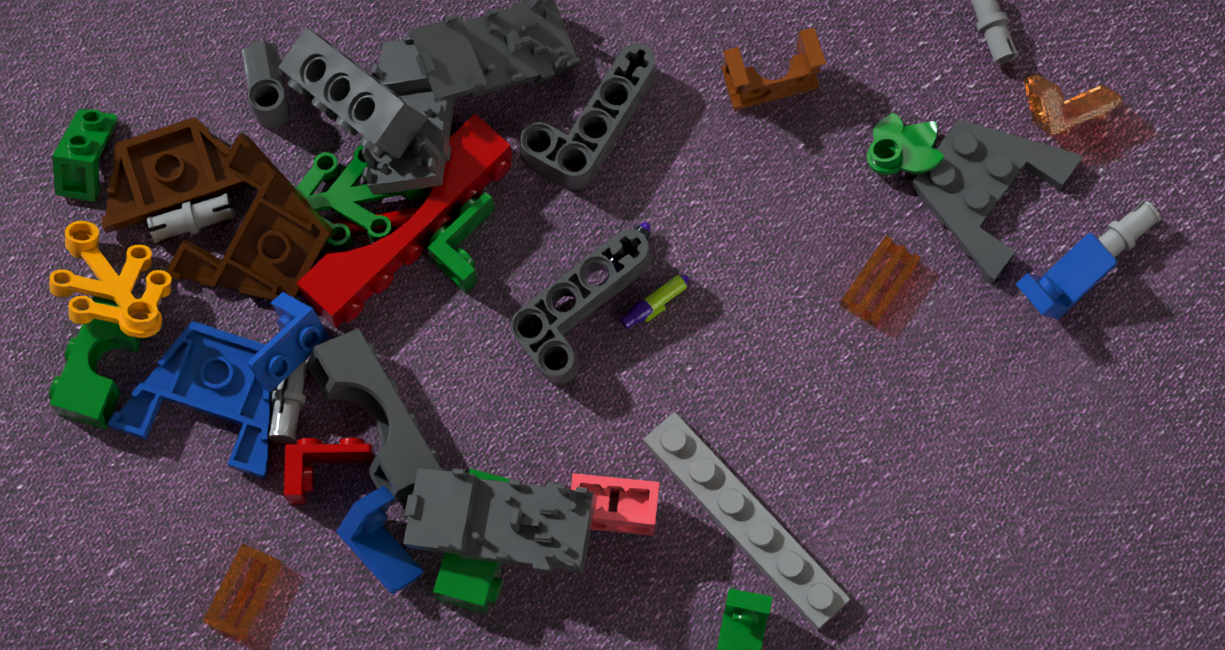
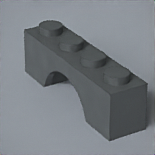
M359 328L314 347L306 366L325 399L346 401L361 407L373 418L379 429L381 449L367 471L377 489L384 485L393 494L395 499L390 506L408 499V495L413 494L417 469L442 470L440 468V459L436 451L431 446H427L420 434L419 424L415 415L411 411H407L400 400L395 381L391 376H386L380 366L375 347L370 341L365 340Z

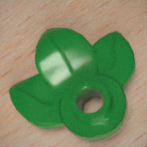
M891 113L881 119L874 127V141L867 152V162L870 169L880 175H892L899 171L920 174L936 168L944 160V155L939 150L933 148L938 136L937 123L933 121L904 126L902 120L895 113Z

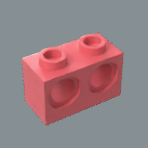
M572 474L571 490H576V487L588 488V491L593 492L596 496L591 530L654 536L659 482Z

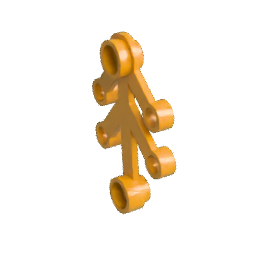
M76 221L69 224L65 229L66 249L73 257L84 259L99 280L74 275L69 270L59 269L52 272L49 276V290L51 294L64 298L71 296L74 292L113 300L119 306L95 303L87 296H76L68 304L69 319L76 324H87L94 318L119 324L120 329L125 334L136 338H146L156 334L162 327V315L158 311L157 305L161 298L171 293V275L162 270L152 271L146 276V290L141 299H135L131 293L140 273L147 271L152 265L151 249L141 244L129 247L126 252V263L118 276L98 249V227L88 221Z

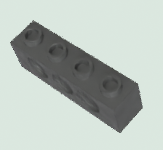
M307 27L278 67L291 77L287 83L290 87L306 98L310 94L315 96L311 104L330 117L335 112L339 116L335 123L353 136H356L358 132L361 133L363 137L359 142L378 156L383 151H386L399 159L428 119L336 46Z

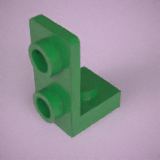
M79 109L76 112L52 155L55 195L92 202L96 201L100 194L98 159L118 124L117 115L103 113L94 109Z
M487 192L479 199L473 197L467 201L459 211L458 215L460 217L449 227L444 225L439 228L429 240L430 245L427 247L430 261L465 294L477 283L474 269L476 263L462 248L454 249L494 211L493 197Z
M729 588L717 650H761L773 597Z

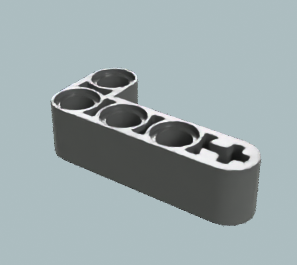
M632 43L620 52L568 135L543 122H535L528 125L520 136L524 164L529 169L565 189L580 191L586 188L595 177L655 79V55L652 49L641 43ZM630 69L635 70L632 74V83L629 81ZM612 96H620L626 101L621 105H612L606 100ZM598 128L606 134L600 138H591L585 133L590 129ZM536 142H544L550 146L543 152H535L529 148ZM571 161H578L585 165L578 172L568 171L564 166Z
M625 229L617 233L519 309L513 316L511 331L515 339L550 383L557 385L566 384L574 379L579 369L578 360L563 335L650 267L652 261L651 250L645 235L640 231ZM630 247L634 251L638 250L639 255L636 258L629 254L625 256L624 250ZM612 258L614 259L615 264H619L621 268V271L618 273L616 272L612 261H610ZM602 270L609 274L608 280L601 286H593L588 283L590 275L596 271ZM564 296H571L576 299L575 306L567 312H559L555 309L556 302ZM539 322L542 324L543 328L538 336L534 338L522 336L523 328L528 323ZM562 353L568 356V362L564 368L556 371L547 368L548 360L553 355Z

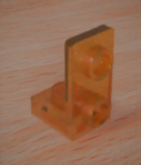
M1038 73L1023 79L1033 123L1051 136L1067 133L1075 125L1089 119L1102 118L1108 115L1110 110L1123 105L1121 95L1105 85L1098 86L1064 101V96L1059 86L1051 83Z

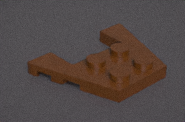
M241 133L237 136L221 168L254 186L259 191L224 257L221 260L190 241L184 240L178 247L166 272L175 279H190L199 281L203 285L226 287L239 290V293L274 300L282 292L296 299L300 292L297 282L314 267L333 229L248 135Z

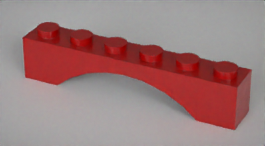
M476 113L449 138V144L452 149L450 161H446L443 184L433 187L427 200L411 219L392 234L370 245L347 252L326 254L297 282L301 296L336 329L344 321L346 323L353 321L364 308L363 303L374 292L380 294L389 287L394 279L393 274L404 264L409 266L419 258L424 250L423 245L431 239L439 228L444 225L449 227L453 223L452 218L467 201L473 197L479 199L482 195V189L492 179L494 181L500 180L510 169L512 161L511 145Z

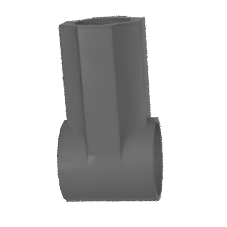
M265 40L250 43L247 48L242 49L248 83L249 103L256 121L261 126L268 129L280 127L287 122L290 116V106L286 97L282 70L278 68L281 64L278 46L276 43H268ZM277 100V102L270 107L261 106L265 101Z

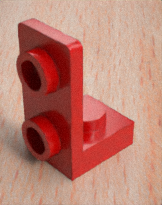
M302 438L297 440V444H286L284 496L289 505H307V492L314 491V466H308V463H370L376 457L373 445L366 444V441L361 438H343L340 440V444H323V441L320 439Z

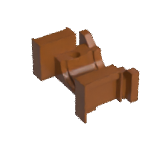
M814 27L799 31L796 45L798 54L793 55L790 59L789 71L786 76L777 80L763 78L756 72L753 66L745 68L738 47L723 50L724 64L721 66L734 111L819 89L820 85L816 74L821 73L819 66L826 65V61Z

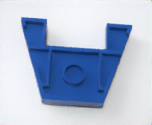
M192 321L158 361L159 365L144 383L140 382L130 394L132 396L119 413L116 411L107 425L112 430L147 441L161 403L164 400L241 425L242 428L227 464L231 469L266 480L269 464L270 438H268V434L270 432L272 392L262 388L248 366V361L266 344Z

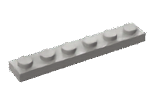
M675 412L643 439V444L817 631L849 603L850 598Z

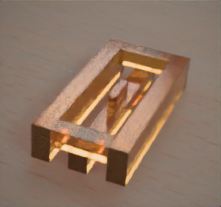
M887 235L840 303L841 307L874 328L921 259L915 253L913 255L906 251L907 248L903 245L897 246L892 243L893 239ZM885 253L892 254V257L859 305L853 302ZM901 260L906 263V266L873 314L866 309L898 262Z
M242 543L203 619V623L244 642L283 565L281 560ZM250 557L254 559V562L225 620L222 621L218 617ZM266 564L268 568L237 628L233 625L263 565Z

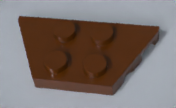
M196 117L116 143L113 157L114 171L109 178L107 188L109 198L105 216L102 215V228L107 234L146 221L147 217H154L182 208V203L191 201L192 204H196L250 186V184L221 168L230 149L221 140L216 139L210 134L209 129Z

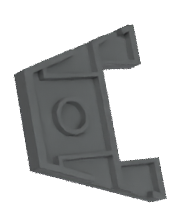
M958 119L937 148L944 155V160L936 168L918 174L913 180L911 187L943 227L946 226L960 243L959 247L968 258L971 257L982 270L981 275L985 280L993 285L1013 257L1015 251L981 229L982 224L1023 168H1026L1060 191L1083 157L1077 153Z

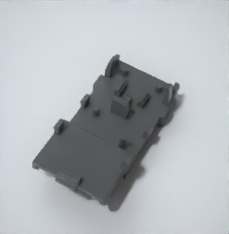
M525 0L512 4L509 9L499 11L498 8L488 10L486 15L464 21L457 14L446 16L445 21L411 29L408 32L419 54L416 55V60L422 76L427 75L434 93L433 100L435 103L467 94L472 98L536 80V83L551 80L556 74L575 69L580 63L555 0H531L529 4Z
M409 35L404 36V40L383 43L379 66L377 64L373 65L372 75L428 119L399 159L386 151H383L378 156L363 146L362 155L368 167L364 168L363 179L367 181V186L374 195L441 186L443 184L446 161H450L452 147L449 144L455 98L438 103L434 102V93L427 75L422 76L416 60V55L419 54L413 39Z
M418 468L413 494L408 495L404 514L405 517H408L403 544L411 549L456 554L462 559L532 567L535 572L552 574L553 570L583 574L596 496L593 492H589L588 488L576 487V490H571L570 487L564 486V484L547 483L546 487L522 484V480L510 479L509 482L478 479L475 474L465 473V469L454 468L451 472Z

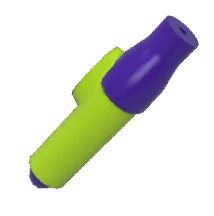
M676 275L644 300L642 299L636 303L626 315L620 318L621 324L625 329L629 330L635 324L642 321L649 322L666 309V303L687 288L689 277L687 275Z

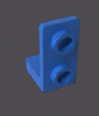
M1088 233L1042 277L1027 273L1016 283V286L1043 316L1058 320L1116 267L1118 260L1096 235Z
M284 292L271 302L279 316L277 324L281 331L248 361V366L260 385L268 392H272L311 355L316 345L324 343L329 338L314 309Z
M383 485L353 504L336 533L391 594H396L419 579L423 570L383 526L388 519L386 512L395 499L393 494Z

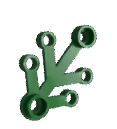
M363 145L355 150L354 159L327 192L313 194L323 180L334 179L340 171L337 157L330 152L318 154L313 161V167L295 188L316 211L331 209L367 230L372 242H376L393 233L391 221L386 216H376L357 204L400 195L408 200H419L430 189V187L374 195L367 184L355 186L363 176L364 168L368 167L366 162L360 161L363 157ZM324 163L333 164L328 170L320 169V166ZM322 217L333 229L327 241L329 248L336 252L347 250L352 244L349 228L342 223L333 224ZM377 226L387 227L383 233L373 232ZM336 234L346 235L341 241L332 240Z

